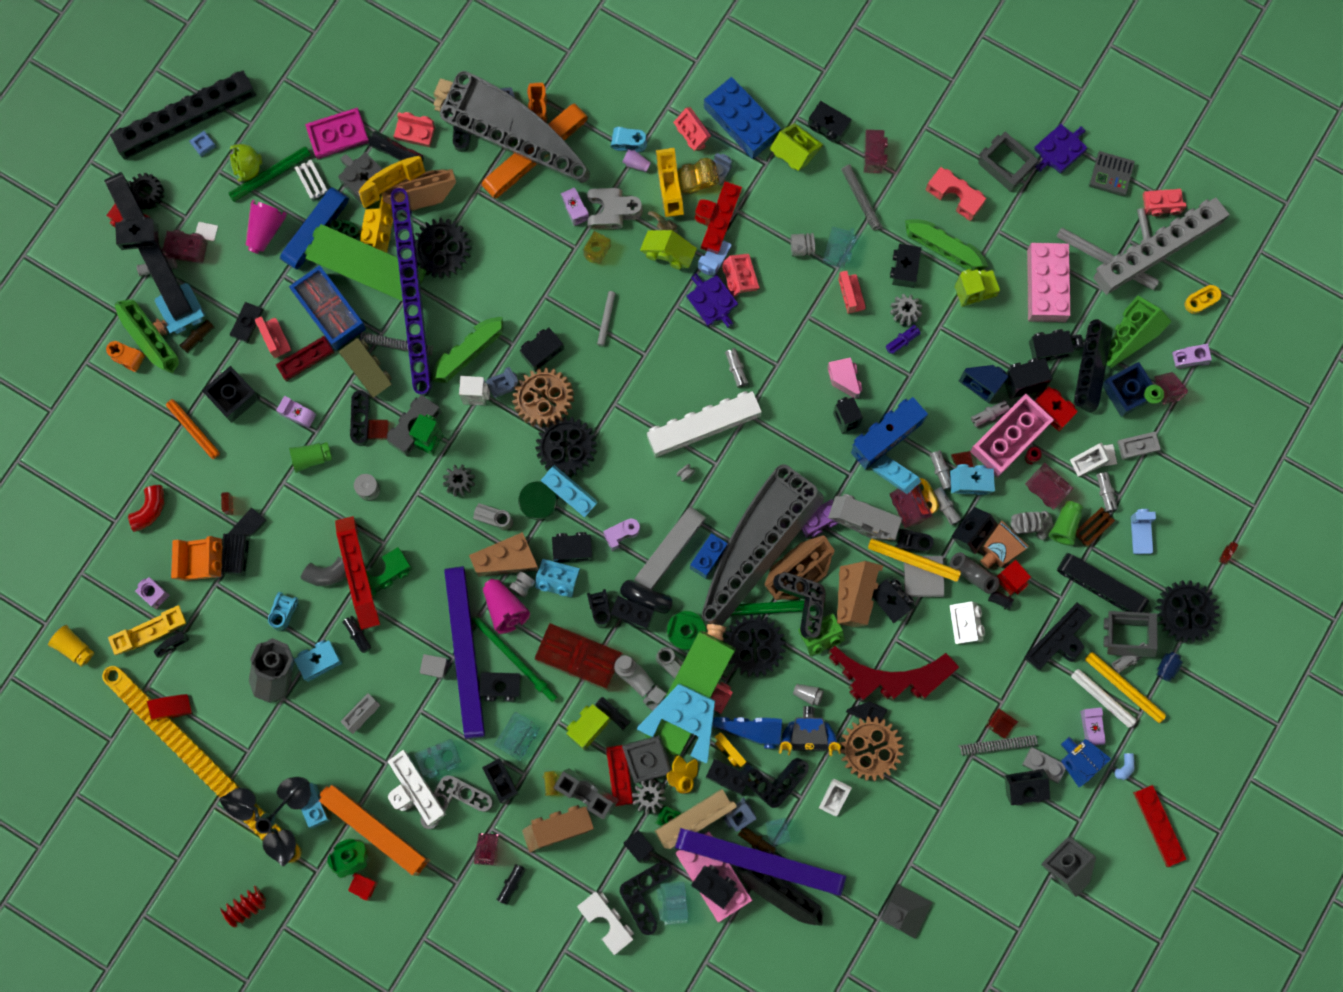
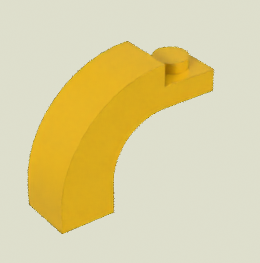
M675 149L656 150L665 217L684 215Z

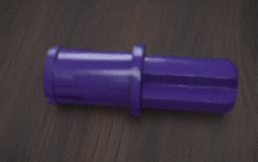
M912 325L904 333H899L897 338L886 345L887 352L894 354L902 347H907L910 341L921 334L918 328L915 329L916 325Z

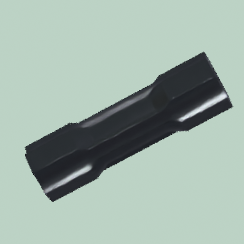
M374 131L369 138V146L400 161L420 156L422 162L424 161V155L404 147L378 131Z

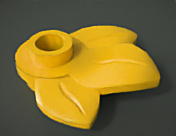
M678 755L672 764L673 771L667 773V780L670 786L676 788L677 792L685 794L693 789V779L697 776L698 762L694 759L686 763Z

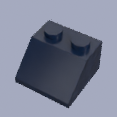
M994 365L971 367L964 370L959 382L987 403H990L1005 383L1008 375H1006L1005 370L1001 367H995Z

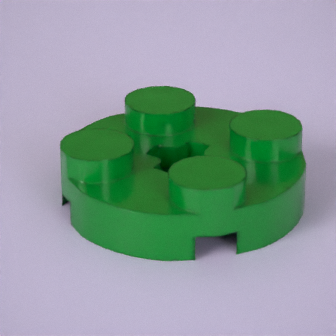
M683 611L676 614L667 625V635L670 643L674 647L685 651L691 649L701 630L706 632V627L701 617L691 611ZM689 626V630L692 633L684 636L681 628Z
M346 839L335 845L333 848L335 851L332 855L329 853L327 858L332 872L337 874L339 878H344L359 870H363L367 866L368 851L363 842H357L355 839Z

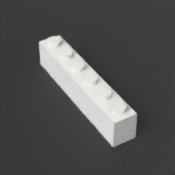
M748 391L742 392L737 395V398L732 400L730 398L724 399L719 402V405L714 407L713 405L706 406L701 412L696 414L695 412L688 413L683 419L670 420L665 426L650 428L649 432H647V439L655 458L761 417V409L753 391L750 393Z

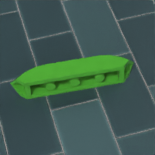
M920 219L905 220L906 233L910 239L966 270L972 269L973 271L978 269V271H982L988 267L983 255L970 243L967 246L964 245L960 239H953L945 231L935 229L936 224Z
M135 300L117 301L115 308L121 323L146 357L157 367L173 374L179 364L178 357Z
M494 317L478 323L473 327L475 332L469 333L462 344L454 346L449 355L444 352L433 368L431 380L438 383L449 382L503 334V317Z

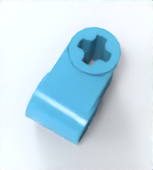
M615 127L613 129L612 149L618 151H628V149L633 151L634 149L636 152H642L646 149V135L642 130L626 129L623 127Z
M282 592L277 593L268 616V623L273 629L283 631L288 627L291 617L296 610L298 598L285 596ZM277 617H283L281 624L274 625V620Z

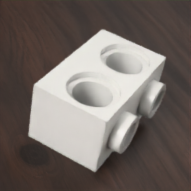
M460 376L459 396L462 403L486 406V400L490 399V388H488V383H485L484 377Z

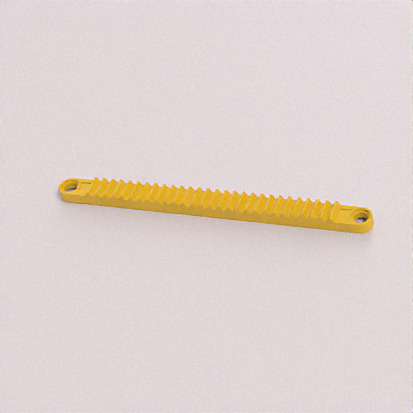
M109 666L103 671V681L217 796L221 798L232 790L240 788L170 717L151 721L147 701L152 699L122 669L116 666ZM117 671V680L110 681L108 677L110 672ZM255 803L254 806L257 807L259 817H261L266 812ZM253 810L252 818L243 820V822L263 840L268 833L261 834L256 830V817ZM275 822L273 828H276L279 832L282 828ZM297 843L296 855L288 863L296 862L301 857V848Z

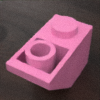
M851 357L829 362L827 368L832 386L854 397V399L859 398L862 385L860 380L857 381L855 374L858 373L856 363H852Z

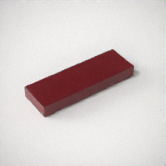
M322 336L275 365L284 380L288 381L335 352L325 336Z

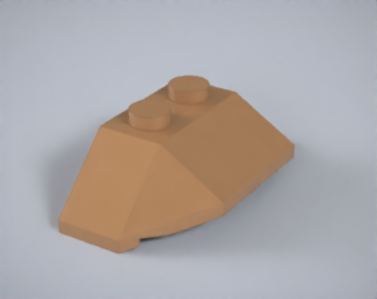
M448 169L447 171L431 170L412 181L406 178L381 194L383 201L392 205V191L396 188H402L409 194L411 210L415 211L419 208L442 203L456 184L453 169ZM398 194L396 201H404L405 194Z
M824 535L801 542L771 567L764 585L775 600L798 599L799 597L778 591L773 584L774 577L780 573L787 572L817 583L827 575L835 550ZM783 578L781 579V581L783 582V585L790 584V583L784 582V581H783ZM797 582L796 588L799 592H802L803 586Z

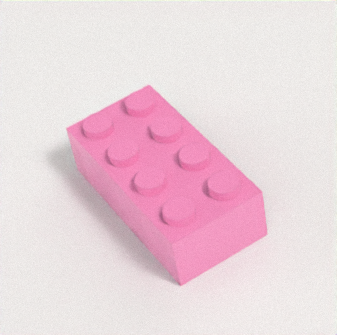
M1031 243L1027 250L1028 322H1066L1070 317L1069 244Z
M1025 394L972 447L970 452L987 468L994 469V475L998 478L1047 429L1054 419Z
M710 832L704 834L712 837ZM683 850L675 853L692 881L695 880L704 865L709 867L711 864L720 871L718 875L723 879L729 877L737 883L735 887L738 890L724 910L701 894L717 922H720L752 901L730 864Z

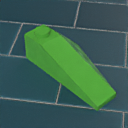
M1137 296L1122 314L1124 316L1122 322L1117 324L1114 329L1116 333L1111 339L1107 360L1108 367H1114L1158 337L1172 321L1160 308L1140 296Z

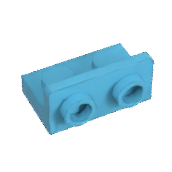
M542 559L536 576L535 588L561 596L572 597L580 568Z

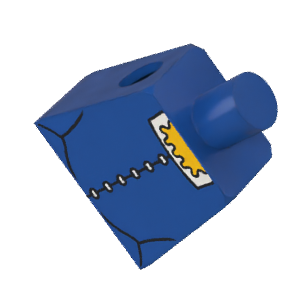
M1068 737L1060 744L1068 752L1061 762L1079 788L1111 760L1087 739L1076 745Z

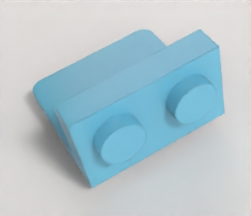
M187 283L180 285L193 313L178 321H175L162 295L155 298V303L168 325L166 327L169 333L175 332V334H179L186 330V325L192 323L194 326L202 322V317L206 316L190 285Z

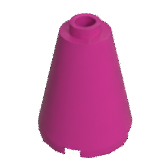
M252 200L245 245L249 247L248 251L259 254V251L264 252L288 213L283 211L281 215V212L278 211L279 209L258 202L256 205L257 202Z
M490 579L484 584V596L494 629L498 634L512 632L516 629L515 625L520 623L522 626L529 619L530 612L528 608L500 580Z

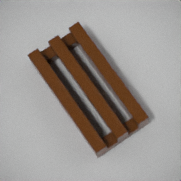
M1101 507L1077 529L1076 537L1088 547L1115 520ZM1101 514L1103 517L1081 536L1079 533ZM1106 519L1108 523L1091 539L1086 541L1085 538Z

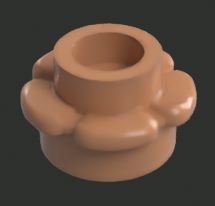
M156 319V322L153 323L154 327L161 336L167 335V323L164 320Z

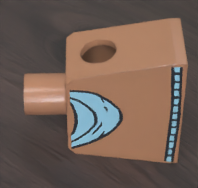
M1001 521L981 548L986 555L980 562L987 569L994 563L999 567H1003L1023 553L1029 546Z

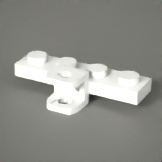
M402 750L387 761L401 782L388 795V799L395 809L407 811L415 805L428 826H432L447 815L405 750Z

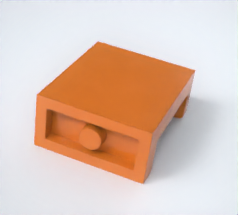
M207 536L206 539L193 541L172 540L171 579L190 581L221 577V538Z

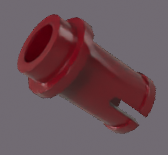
M1030 447L1025 455L1026 463L1032 465L1039 461L1042 457L1041 450L1037 447Z

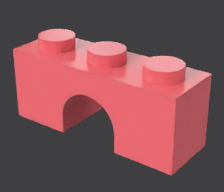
M942 167L938 169L926 187V191L940 201L948 193L958 195L960 203L957 206L956 212L970 222L986 200L982 192L972 189L966 181L959 180L950 170Z

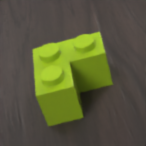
M648 230L640 248V251L646 254V258L656 261V259L668 261L671 267L678 270L690 267L697 250L695 246L673 230Z
M972 269L961 272L954 286L962 307L997 297L1000 292L993 270L988 272L987 270L978 271V269L973 271Z

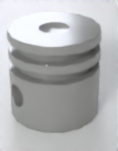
M804 233L791 234L792 257L810 255V253L815 255L814 233L810 235L809 233H806V235Z
M361 474L355 479L354 489L360 498L366 501H372L377 498L380 493V486L372 475Z

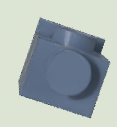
M742 798L736 804L737 807L725 814V822L729 828L733 827L736 832L756 820L755 812L745 798ZM742 812L741 816H735V814Z

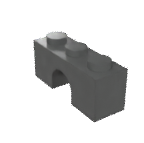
M420 395L419 398L416 397L411 402L409 411L401 415L398 425L395 428H391L387 434L388 438L386 440L405 456H408L415 447V440L411 439L409 432L419 414L423 416L428 414L437 419L441 413L440 408L423 395Z
M570 768L562 772L554 786V789L568 798H576L584 802L588 806L587 810L603 820L610 816L619 800Z

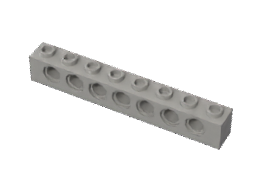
M1217 198L1211 201L1207 199L1199 205L1198 209L1192 208L1182 219L1178 217L1173 220L1169 227H1161L1155 232L1156 235L1145 237L1140 245L1136 246L1134 244L1126 250L1125 254H1118L1113 257L1109 264L1103 263L1096 269L1097 272L1093 278L1103 292L1108 295L1224 223L1230 214Z

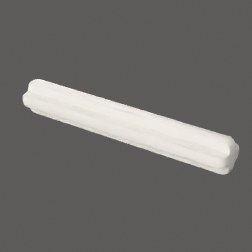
M1077 669L1071 677L1127 727L1130 728L1136 723L1137 720L1080 669Z

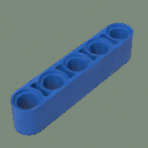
M331 187L280 255V260L296 270L299 269L306 260L307 255L305 251L307 246L312 244L314 240L313 232L315 228L319 227L320 224L328 227L332 220L337 219L346 207L349 197Z

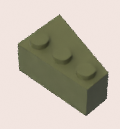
M357 338L338 353L343 357L372 398H374L392 385L390 382L392 378L386 370L382 372L378 365L381 363L375 355L371 356L368 353L369 347L363 339L359 341Z

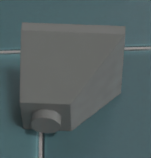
M1068 836L1041 865L1062 887L1077 897L1090 883L1096 857Z
M896 884L879 920L915 939L933 902Z

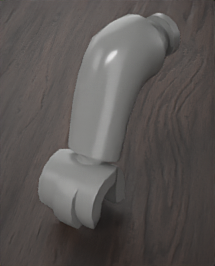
M621 656L616 660L614 668L617 675L642 697L646 694L647 696L643 702L653 711L665 699L667 693L658 684L653 688L652 686L655 683L631 657Z

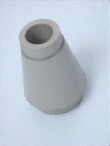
M796 684L793 695L812 706H819L824 691L820 690L819 687Z

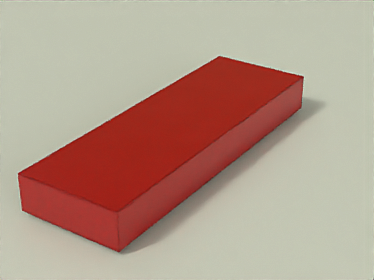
M623 745L606 747L612 795L619 799L616 806L633 804L629 767L622 748Z

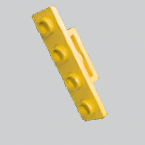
M381 198L380 208L365 210L360 241L387 253L393 224L392 205L384 202L383 198Z

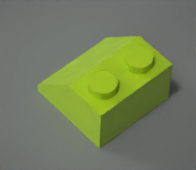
M794 123L779 132L770 150L774 152L776 157L786 161L792 169L799 171L806 167L822 148L823 144Z
M593 704L590 707L587 705L580 712L581 717L578 721L573 720L566 728L568 730L567 736L584 751L611 722L610 718Z

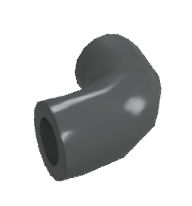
M956 553L951 558L950 567L961 571L962 577L985 593L992 594L998 589L1000 583L998 577L984 569L964 553Z
M338 556L336 561L328 567L321 568L313 563H309L303 570L300 578L315 586H332L343 581L347 576L343 559Z

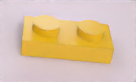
M721 732L715 736L716 742L714 744L721 752L725 750L729 755L727 759L734 767L738 765L741 768L746 764V760Z

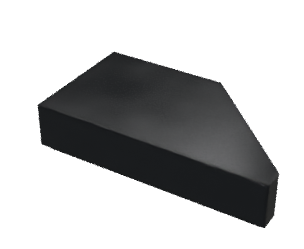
M251 507L228 534L255 535L267 520Z
M181 631L163 641L154 650V653L159 658L188 642L189 638L186 633Z
M869 701L847 709L846 713L856 718H861L865 722L867 717L870 718L871 722L877 717L878 723H881L887 709Z

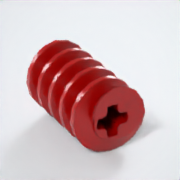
M254 885V893L247 890L248 897L240 894V902L234 898V906L226 903V911L220 907L223 917L233 928L238 927V922L244 923L245 917L250 919L252 918V913L256 915L259 913V909L264 910L266 908V900L256 885Z

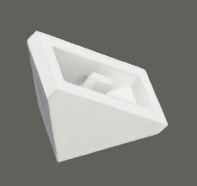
M1099 443L1070 459L1079 477L1105 466L1110 459L1103 444Z
M836 779L831 780L819 808L837 817L852 787Z

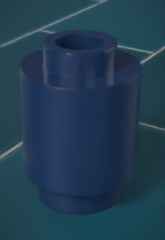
M1170 652V654L1165 653L1157 668L1158 672L1156 675L1167 682L1175 679L1183 664V661L1180 660L1181 656L1174 652Z

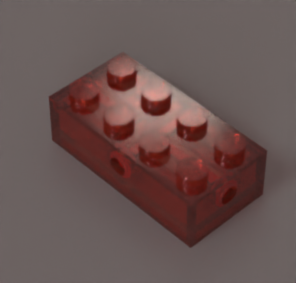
M549 623L534 660L537 663L608 691L616 672L614 668L615 662L622 656V652Z

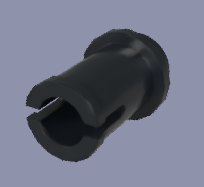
M995 591L990 594L988 601L1004 607V610L1006 608L1010 610L1014 599L1011 598V595L1008 597Z

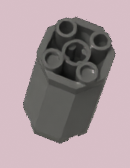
M272 638L264 643L257 644L250 658L249 684L253 695L268 703L279 701L286 697L292 684L291 677L294 665V658L289 645Z

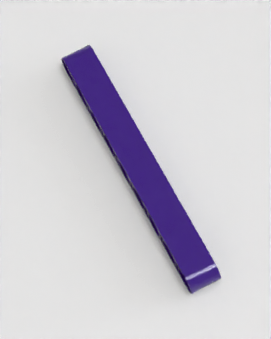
M464 566L446 568L444 573L464 738L466 740L485 737Z
M683 828L679 830L675 845L676 849L842 896L847 877Z

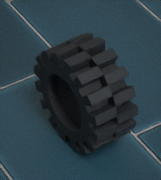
M141 173L137 174L139 177L137 179L134 176L132 178L134 182L129 181L128 184L139 206L142 209H145V207L151 209L152 205L154 208L157 207L156 203L160 204L162 202L160 198H164L163 193H165L160 181L154 175H148L147 173H144V176ZM143 186H151L153 191L149 196H140L139 191Z

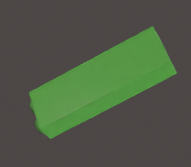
M322 224L315 228L313 232L314 240L312 244L307 246L305 251L306 259L403 301L397 257ZM418 267L421 285L427 271ZM413 269L405 271L406 278H411L414 274ZM414 287L407 290L408 297H413L416 294Z
M701 630L666 697L680 683L711 698L736 648ZM662 719L654 736H661L663 745L666 748L665 750L668 753L680 755L692 733Z

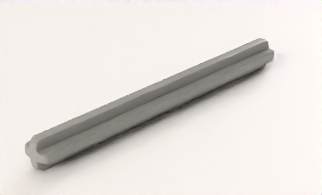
M1061 228L1057 234V238L1103 263L1109 264L1111 259L1115 257L1064 228ZM1145 272L1133 278L1152 290L1156 288L1159 282L1156 278Z

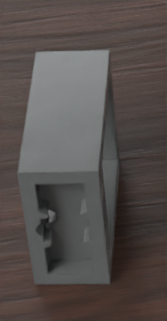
M1005 131L1001 136L998 134L992 140V145L989 148L985 147L980 152L978 164L1011 192L1035 168L1038 159ZM1002 143L1026 162L1012 177L988 158Z
M1109 611L1108 618H1104V630H1107V636H1104L1103 646L1107 647V655L1156 656L1157 613ZM1113 624L1147 626V646L1113 644Z

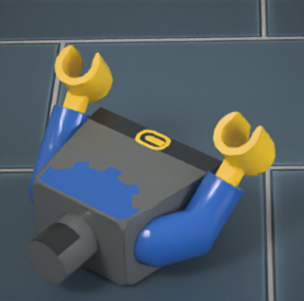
M803 706V717H797L794 721L789 722L782 733L779 754H781L783 749L788 751V755L791 754V751H828L829 746L830 756H832L833 750H837L840 755L841 746L837 742L836 735L829 723L825 722L823 718H815V707Z

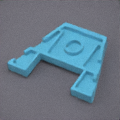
M679 683L637 727V730L653 737L661 720L668 721L699 737L690 756L707 763L715 700Z

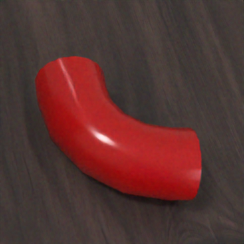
M162 485L146 487L144 489L145 501L143 506L138 511L128 514L129 524L133 532L152 525L160 516L164 506V490Z

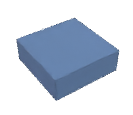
M205 131L189 141L201 157L216 147Z

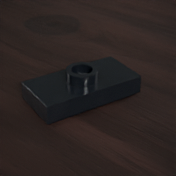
M245 302L229 335L248 343L257 325L255 319L261 317L263 309Z

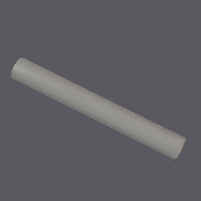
M1140 208L1137 212L1144 239L1150 235L1145 209Z
M613 291L608 292L597 345L601 347L605 345L616 293Z

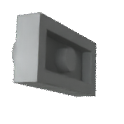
M1156 432L1117 441L1122 460L1161 450Z
M367 693L340 722L353 734L376 712L380 704Z
M1030 747L1022 763L1024 767L1032 771L1044 769L1049 780L1057 784L1060 782L1066 769L1060 761L1033 747Z

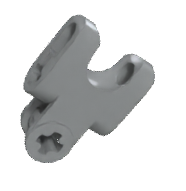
M600 188L590 189L587 192V198L591 203H598L604 206L602 213L588 218L587 226L590 229H620L623 227V220H637L643 213L640 199L635 196L623 197L621 189Z

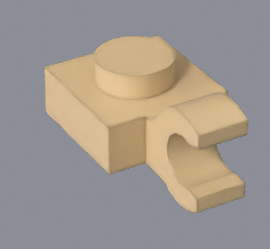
M440 78L434 92V97L436 98L433 104L435 106L434 110L440 112L453 82Z

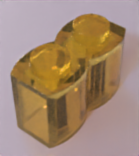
M702 158L694 165L685 164L681 169L677 170L681 191L686 195L720 183L716 163L709 158Z

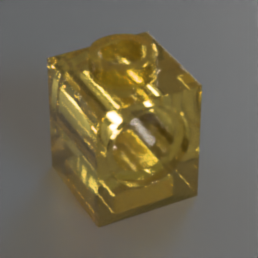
M594 231L583 249L585 258L591 263L597 262L601 264L611 247V240ZM595 246L601 248L598 252H594L591 249Z

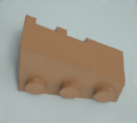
M523 532L469 555L479 577L519 573L520 571L536 572L539 570Z
M863 561L840 566L837 624L851 627L868 625L874 603L871 599L874 589L878 588L879 583H876L878 572L882 571L883 565Z
M579 805L568 808L567 813L561 814V811L550 814L549 819L543 820L542 817L531 821L532 824L523 829L522 832L529 853L539 848L548 847L554 843L587 833L594 828L587 807L580 808Z

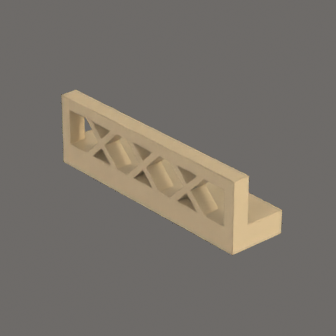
M720 789L656 829L655 833L663 847L671 849L676 845L680 828L698 832L737 806L735 802H730L723 789Z

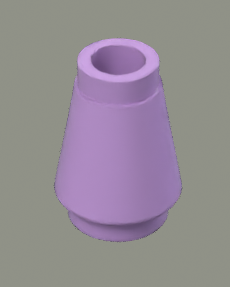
M628 149L622 161L627 167L644 172L647 171L651 163L634 149L633 151Z

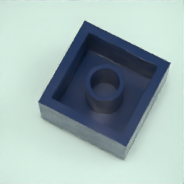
M1137 362L1106 379L1103 383V389L1119 415L1123 417L1149 403L1144 397V392L1153 383L1140 362ZM1152 391V395L1157 397V392Z

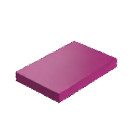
M358 107L305 124L316 159L366 144L369 141Z

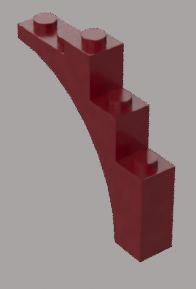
M836 646L828 652L830 655L828 657L835 666L839 665L843 669L842 674L849 681L852 679L853 683L848 687L850 695L856 701L859 699L861 702L878 687H880V693L885 699L893 701L908 686L912 688L910 692L917 699L921 698L923 700L959 668L947 653L921 668L887 672L875 670L857 663L847 657Z

